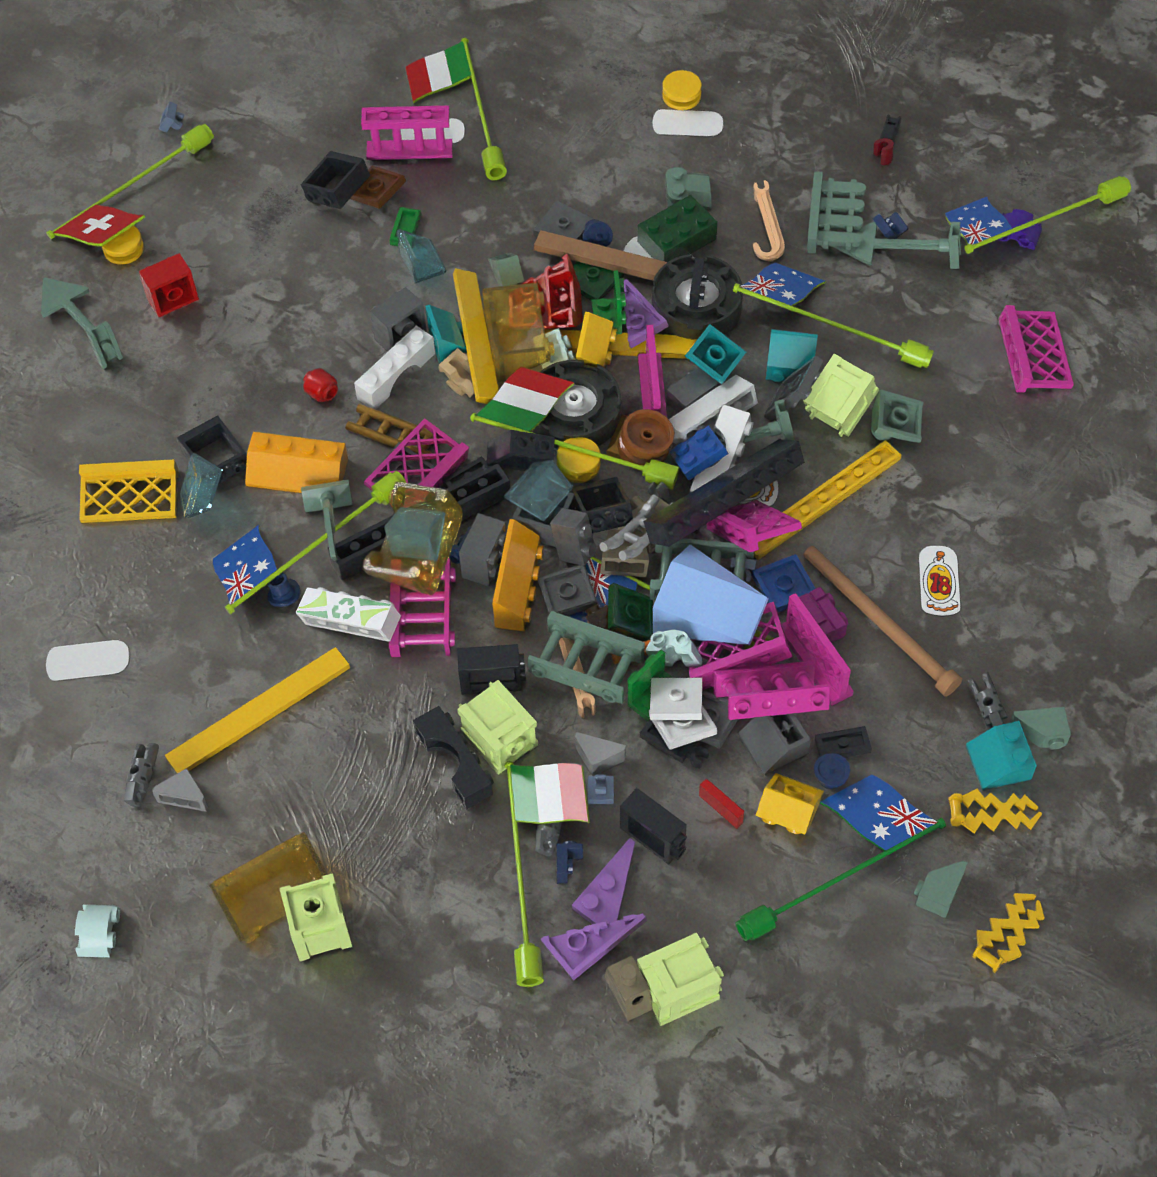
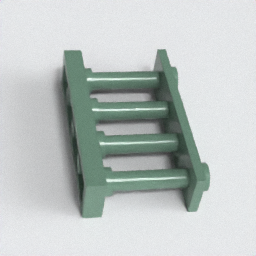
M681 539L670 547L655 544V552L662 553L659 579H651L650 600H656L671 564L672 554H680L689 545H692L706 556L711 557L719 565L721 558L731 559L735 557L734 575L741 580H744L745 559L753 560L754 552H748L733 543Z
M551 611L547 622L548 632L552 634L540 658L529 655L528 671L536 677H545L600 696L608 702L622 704L624 701V687H621L620 684L630 662H642L645 656V642ZM565 637L574 640L575 642L563 666L549 662L560 638ZM588 645L597 648L598 651L587 674L573 670V667L583 647ZM612 653L620 656L621 660L611 681L607 682L596 678L606 655Z

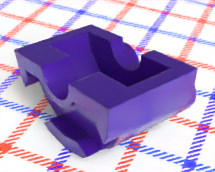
M1013 209L1012 213H1002L1012 229L1034 220V215L1025 210ZM1041 223L1034 224L998 240L1007 242L1010 239L1018 241L1021 247L1035 250L1042 232Z

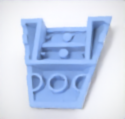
M689 545L671 561L653 606V634L657 631L664 632L674 629L684 631L690 639L698 641L750 645L769 598L692 545Z

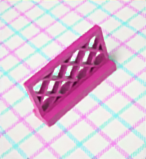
M1005 305L998 320L1016 392L1025 393L1027 388L1072 389L1074 383L1055 312L1016 311L1014 305ZM1018 319H1025L1030 324L1028 327H1025ZM1049 319L1050 327H1046L1039 320ZM1033 326H1035L1040 331H1042L1043 334L1041 336H1038L1030 329ZM1027 335L1035 342L1030 345L1023 340V336ZM1046 335L1055 341L1053 346L1043 339ZM1039 344L1048 352L1044 355L1034 347ZM1029 353L1039 359L1036 364L1028 359L1027 355ZM1052 353L1060 360L1059 364L1052 361L1048 356ZM1044 362L1053 370L1048 373L1039 365ZM1035 371L1044 379L1033 380L1032 373ZM1058 372L1064 377L1065 381H1060L1052 375Z
M646 325V354H638L642 410L658 411L667 417L661 353H656L654 326Z
M424 418L364 481V485L372 490L371 486L375 484L373 481L377 477H384L390 472H395L390 471L389 464L392 461H402L403 470L398 472L404 476L407 484L408 475H421V482L418 485H408L404 489L406 491V498L402 503L396 499L389 503L399 512L433 496L443 485L442 479L454 473L467 459L469 447L463 442L458 444ZM426 428L433 433V439H420L419 433ZM434 444V454H422L421 445ZM437 444H448L452 449L449 453H438ZM410 445H417L418 454L405 455L404 449ZM436 459L435 468L423 469V460ZM419 460L420 469L407 470L406 461Z
M758 500L734 506L707 523L709 531L748 552L759 550V541L802 529L801 521Z
M795 593L789 596L786 622L782 623L788 646L800 662L812 661L815 664L814 683L816 685L829 684V704L831 706L851 697L853 689L848 684L850 668L798 595Z
M774 602L766 604L763 614L772 612V617L768 623L759 622L758 626L764 628L759 638L753 637L752 642H755L753 647L743 650L741 649L742 644H736L734 647L717 641H702L697 650L701 657L707 659L708 662L706 665L698 668L689 667L690 678H702V690L714 686L715 670L772 665L793 657ZM770 631L779 634L778 638L770 641L765 640ZM709 643L717 646L712 655L703 653ZM723 648L732 651L729 656L722 659L718 658Z

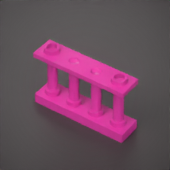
M449 105L362 108V130H370L372 141H367L366 159L452 158L453 141L452 139H445L444 128H449ZM422 128H435L436 139L423 140ZM379 129H392L393 140L380 141ZM401 129H414L415 140H402Z
M445 558V570L407 571V569H402L401 560H391L390 602L395 605L394 607L401 615L389 642L391 657H401V648L406 647V645L444 644L445 655L451 656V646H455V631H451V582H456V569L451 568L450 558ZM445 580L444 591L406 592V590H403V584H407V581ZM444 601V612L406 613V611H402V605H406L407 602ZM444 622V634L405 635V633H402V626H406V623Z
M812 661L714 671V695L716 698L728 697L729 720L829 710L830 686L829 684L814 686L815 664Z

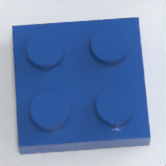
M709 425L704 429L698 430L695 435L679 443L674 449L669 451L688 480L729 454Z
M796 554L755 569L751 575L759 591L769 598L767 604L774 602L777 612L788 609L789 596L796 593L800 597L816 589Z

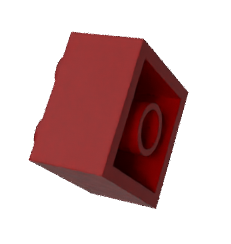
M180 253L139 271L147 300L158 318L199 300L192 272Z

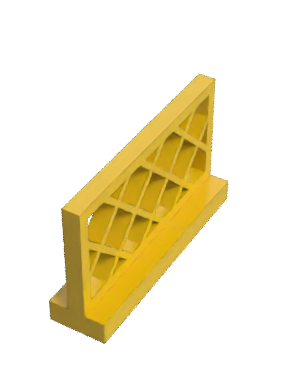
M174 459L79 465V474L81 476V523L177 518V478H179V469ZM162 479H171V486L164 492L156 486ZM145 480L149 485L141 493L133 488L138 481ZM114 482H122L125 487L117 494L109 489ZM98 483L101 488L91 496L87 492V484ZM154 488L161 495L151 504L144 496ZM130 489L137 497L127 505L120 498ZM107 491L113 498L103 506L97 499ZM166 499L171 503V510L159 511L156 506ZM140 500L149 506L141 513H136L132 509ZM117 501L125 507L119 514H112L108 511ZM93 502L101 508L95 515L86 516V509Z

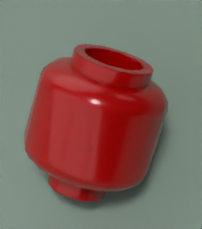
M314 369L307 372L304 376L303 389L314 400L320 403L330 401L337 394L336 378L324 369Z

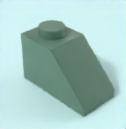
M506 253L488 258L499 286L506 287V290L517 287L518 283L524 281L518 255Z
M1065 707L1014 711L1010 723L1020 721L1025 737L1040 748H1062L1067 745L1071 735Z
M960 861L928 872L925 881L919 880L914 895L918 896L916 906L946 918L968 862Z

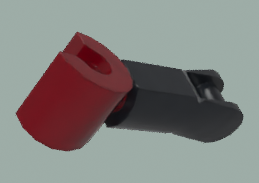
M887 115L881 137L874 142L873 155L879 156L881 154V165H888L893 160L894 141L900 128L901 116L893 118Z

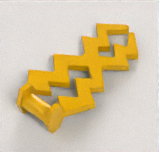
M977 788L963 796L962 794L954 793L948 798L951 808V826L963 825L974 834L982 822L994 832L1002 819H1006L1016 830L1020 822L1031 830L1042 815L1041 812H1038L1030 820L1023 813L1025 806L1034 811H1037L1039 808L1025 794L1019 799L1013 793L1003 803L991 792L984 798ZM975 800L982 808L976 817L969 811L965 818L961 812V803L963 802L969 808ZM990 804L997 810L993 817L985 812ZM1013 805L1020 810L1016 815L1010 810Z
M1014 893L1015 905L1008 903L1005 905L1009 919L990 918L992 931H976L977 948L973 953L974 959L978 957L993 968L992 972L996 973L1001 964L1022 956L1018 946L1026 944L1023 929H1039L1040 926L1037 920H1044L1039 900L1035 903V911L1030 909L1025 911L1023 901L1035 900V894ZM1027 912L1028 920L1019 918V914ZM1002 929H1013L1015 936L1006 937L1009 950H997L1000 959L984 949H993L992 941L1004 942Z

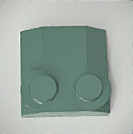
M681 167L670 168L665 173L667 207L692 195L705 210H712L708 174L687 173Z
M880 390L876 395L872 408V434L881 441L896 438L920 443L922 440L921 423L924 402Z

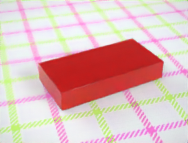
M705 779L700 784L699 796L737 829L743 824L744 810L712 782Z

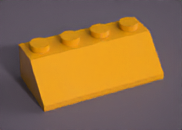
M253 432L247 450L245 484L249 487L302 493L301 487L342 481L348 463L346 444Z
M514 519L509 520L492 604L495 628L524 631L526 622L530 623L532 608H529L530 601L534 602L536 587H533L534 580L538 581L540 566H537L538 560L543 559L544 546L540 545V536Z

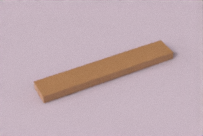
M540 230L534 244V251L558 257L568 254L570 259L613 271L618 270L621 273L652 281L659 269L667 263Z

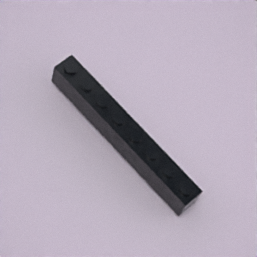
M776 440L643 521L650 544L670 547L805 463L799 441Z
M497 463L336 543L338 556L336 561L331 559L328 547L331 564L343 581L510 497V480Z

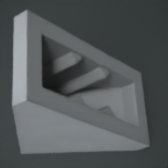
M576 732L575 748L592 776L625 761L626 745Z
M187 768L153 788L152 792L157 803L207 812L208 805Z

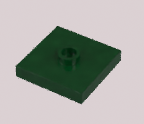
M577 262L573 266L580 284L581 295L589 300L604 298L614 287L613 270L582 262ZM618 272L619 279L623 278L624 273Z
M612 583L608 586V630L642 642L651 640L653 635V600H650V597Z

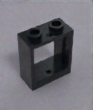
M330 151L300 185L308 201L342 209L368 179L370 173L363 158ZM336 174L345 176L333 190L325 188Z
M218 415L177 437L182 453L208 489L221 484L227 478L246 469V452ZM222 438L234 456L206 471L194 455V452Z
M509 430L487 442L486 465L493 466L498 463L501 468L531 472L554 460L555 437Z
M617 477L571 487V493L575 494V511L587 513L592 534L626 526L633 519L631 503ZM617 503L616 505H612V506H608V507H603V508H599V509H595V510L586 511V510H588V509H592V508H596V507H601V506H605V505Z
M518 644L457 648L461 695L482 693L489 688L490 682L494 683L497 680L508 691L522 690L521 681H526L524 653L519 654Z
M636 788L620 805V829L668 865L674 858L678 860L686 850L687 824Z

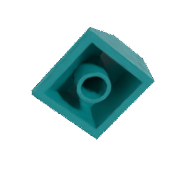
M432 305L425 306L428 332L433 336L435 353L439 364L457 348L463 353H467L465 339H462L461 336L463 335V328L460 321L456 322L454 314Z
M709 324L686 353L685 357L720 384H723L746 354V351Z
M772 329L766 380L781 382L811 360L816 354L818 335Z
M1020 721L994 726L966 743V748L982 791L1032 780L1037 765Z

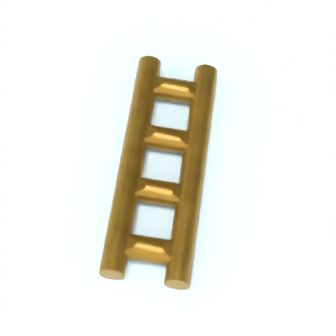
M358 404L356 412L361 414L360 418L356 423L348 421L345 429L394 448L398 442L401 443L418 425ZM370 418L382 422L377 431L365 427ZM391 425L403 429L398 439L386 435ZM426 428L419 433L421 437H424L423 439H433V433ZM431 444L421 445L422 454H433V452L428 451ZM407 446L411 451L418 454L417 446Z

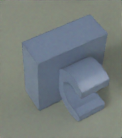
M169 101L162 113L159 130L167 132L170 126L175 130H180L183 125L181 121L184 118V114L176 112L177 104Z
M735 557L731 558V568H735ZM745 559L744 572L747 574L746 582L751 580V572L749 570L756 569V560Z
M588 776V804H614V776Z

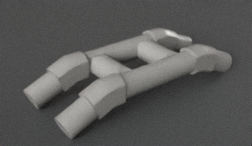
M652 494L648 502L644 504L638 514L623 529L608 538V540L600 543L601 551L605 552L618 548L625 540L632 545L619 552L621 560L634 558L643 552V549L650 543L647 532L642 537L632 532L639 526L645 528L643 521L651 517L660 498Z

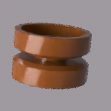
M643 409L631 413L624 421L617 446L619 456L622 460L644 466L646 462L650 463L651 459L664 462L668 457L674 439L673 425L666 416L658 411Z

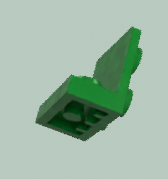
M614 270V298L592 300V312L595 315L613 321L617 334H622V325L626 324V312L622 311L626 306L625 293H621L624 292L623 278L619 279L618 270Z
M662 649L656 655L651 654L645 661L644 666L639 671H634L627 681L628 707L647 722L650 720L651 678H673L665 672V652Z

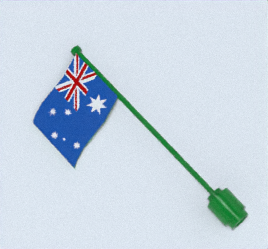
M870 775L820 801L821 805L837 813L860 836L884 852L776 910H773L771 907L767 908L762 904L740 916V920L735 922L738 933L744 941H747L749 939L755 940L776 928L775 922H777L776 915L938 828H945V821L942 818L936 821L911 805L891 785L874 775Z

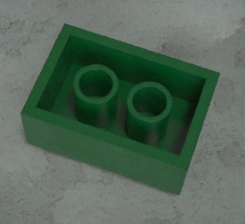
M689 195L638 224L637 242L653 259L669 262L677 257L692 254L716 240L718 222L692 195Z

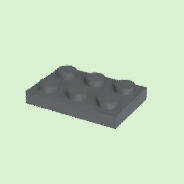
M814 356L783 380L764 417L769 421L776 418L775 401L783 399L786 410H788L789 408L793 409L801 399L805 400L812 391L811 384L821 374L819 369L823 360Z

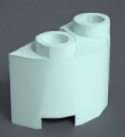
M559 328L534 339L543 369L560 361L576 360L572 350L569 351L572 345L568 336H562Z
M674 629L664 632L657 631L651 636V641L645 650L648 656H650L651 654L656 655L662 649L665 652V666H672L678 660H682L686 667L702 666L701 655L684 631Z
M83 904L84 911H78L75 925V935H79L78 947L75 948L77 956L110 957L111 948H115L116 932H112V927L115 923L119 922L120 908L116 905Z

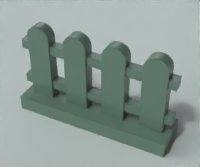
M814 172L807 253L816 254L817 245H823L822 249H828V246L845 247V250H851V247H859L862 243V236L859 233H852V230H860L863 227V219L860 216H854V213H862L865 204L864 201L855 199V197L864 196L866 186L863 183L856 182L857 179H851V182L834 181V178L822 181L823 172ZM833 196H850V198H833ZM831 212L848 213V215H834ZM818 228H824V231H818ZM830 229L847 230V232L830 231Z

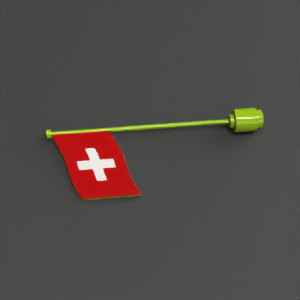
M206 124L197 125L182 135V146L53 231H47L46 234L51 240L55 236L72 238L88 245H105L146 217L145 215L130 214L113 207L101 206V204L183 150L192 154L200 151L214 139L212 131Z

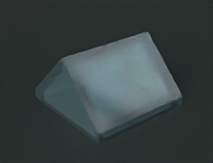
M398 229L399 253L415 284L446 273L447 270L430 239Z
M194 453L191 455L180 491L183 514L186 518L210 511L222 473V469Z
M552 460L534 462L505 494V498L545 521L570 492L572 485Z
M400 507L384 527L392 555L438 561L445 512Z

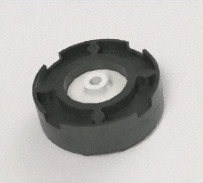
M692 254L677 257L663 265L653 280L652 306L667 320L668 327L664 329L667 334L687 339H698L709 324L724 335L734 328L741 315L743 293L739 291L737 293L733 292L735 283L741 286L742 281L731 265L717 257L707 255V259H704V268H708L707 282H702V286H705L704 300L699 301L698 309L689 308L690 289L695 258H692Z
M566 360L551 364L540 371V373L574 382L575 384L559 398L547 417L532 430L533 433L553 436L555 440L562 442L569 438L585 437L595 442L597 446L602 445L612 437L621 418V393L617 381L606 369L599 365L597 368L584 365V360ZM554 444V449L558 450L559 445Z

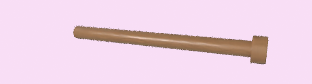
M810 546L804 552L803 556L937 682L935 688L946 697L959 687L962 682L961 676L953 669L947 671L817 548Z

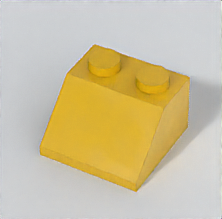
M585 312L576 353L577 360H584V365L595 368L599 365L605 369L606 365L611 364L613 352L609 351L611 342L615 343L617 329H614L613 321L590 312Z
M775 773L764 788L756 816L762 818V821L765 823L784 826L791 833L806 834L824 791Z

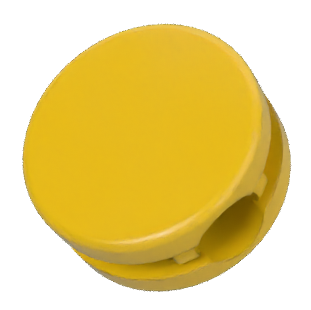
M678 70L671 72L663 80V101L667 106L675 110H688L695 107L701 99V80L690 71Z
M133 225L101 247L108 261L124 265L134 262L142 255L144 243L139 229Z
M569 438L564 441L565 443L600 453L597 444L588 438ZM559 446L557 450V469L564 479L574 483H584L592 480L598 474L601 458Z

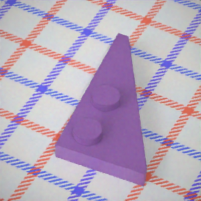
M626 279L624 280L623 293H625L626 298L625 312L628 343L632 349L646 340V325L654 326L655 335L666 329L668 324L667 320Z
M631 838L628 839L572 904V909L591 924L607 921V923L618 921L635 841Z
M643 913L640 915L632 914L624 916L623 920L611 923L604 921L585 926L580 930L566 931L567 934L551 938L544 936L541 938V941L574 981L643 925L647 919Z

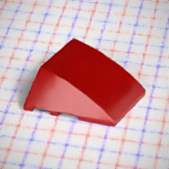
M568 254L561 257L563 260L552 268L550 265L547 266L545 272L535 279L531 277L508 292L510 328L512 330L539 331L542 329L576 327L583 322L580 284Z

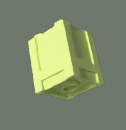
M833 354L811 387L810 395L803 402L806 404L805 410L809 412L811 420L814 417L837 429L840 437L843 434L849 437L879 392V388L875 385L874 376Z
M499 680L494 683L490 682L489 688L467 704H459L457 710L462 724L460 731L498 775L506 770L504 764L507 761L515 762L525 753L538 746L535 734L536 720Z
M333 873L322 876L323 879L294 887L288 885L280 888L290 935L299 961L310 959L312 955L340 947L342 949L352 947Z
M697 933L637 959L638 968L649 986L652 1009L660 1026L720 999L719 992L722 991L720 986L722 982L721 977L724 974L720 966H713L705 950L709 946L705 938L700 939Z

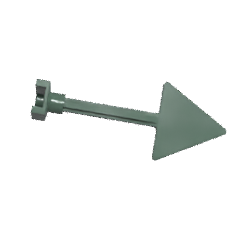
M873 222L863 226L860 230H852V233H859L862 236V243L859 247H851V250H845V247L831 246L867 265L872 264L875 248L939 250V252H949L950 269H959L961 228L960 222H951L948 238H940L939 240L876 239L877 225Z
M43 278L42 316L47 317L55 311L65 308L86 331L97 360L103 369L108 367L106 362L115 357L121 360L123 358L108 322L105 321L95 327L72 303L89 293L88 287Z
M783 399L774 402L777 421L770 422L767 426L753 429L749 436L745 435L743 443L770 435L771 437L781 435L782 439L795 441L789 413L786 410ZM719 439V440L721 441V443L724 445V447L726 448V444H725L724 440H723V439ZM669 452L664 462L678 466Z
M349 480L301 487L305 513L323 510L330 556L333 561H336L338 556L334 540L335 520L333 508L353 505Z

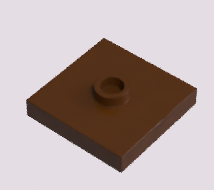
M372 165L368 169L370 176L350 199L380 209L402 187L406 179L404 175Z

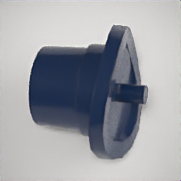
M592 219L586 223L582 239L585 242L607 247L613 240V232L607 223Z
M285 573L279 574L267 583L270 589L267 599L273 606H289L300 597L301 589L299 584L293 579H288Z
M825 754L816 760L814 774L824 788L835 789L845 784L848 780L850 765L846 758L839 754Z

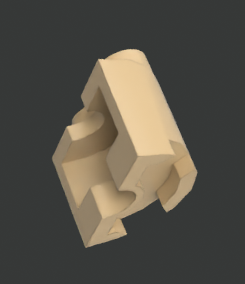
M457 348L439 364V371L446 374L448 377L446 383L453 391L460 396L468 394L470 398L474 395L468 356L467 353H463Z

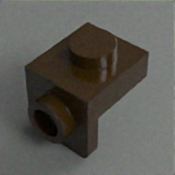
M595 604L585 610L587 615L582 617L584 622L608 630V605L600 607L599 604Z

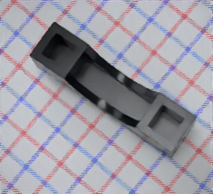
M437 706L413 720L414 731L427 751L443 750L449 752L460 763L457 772L452 777V786L466 810L493 795L492 784H494L492 776L488 770H482L479 765L481 762L474 750L469 751L464 734L461 731L457 732L453 727L455 723L448 712L444 713L441 707Z

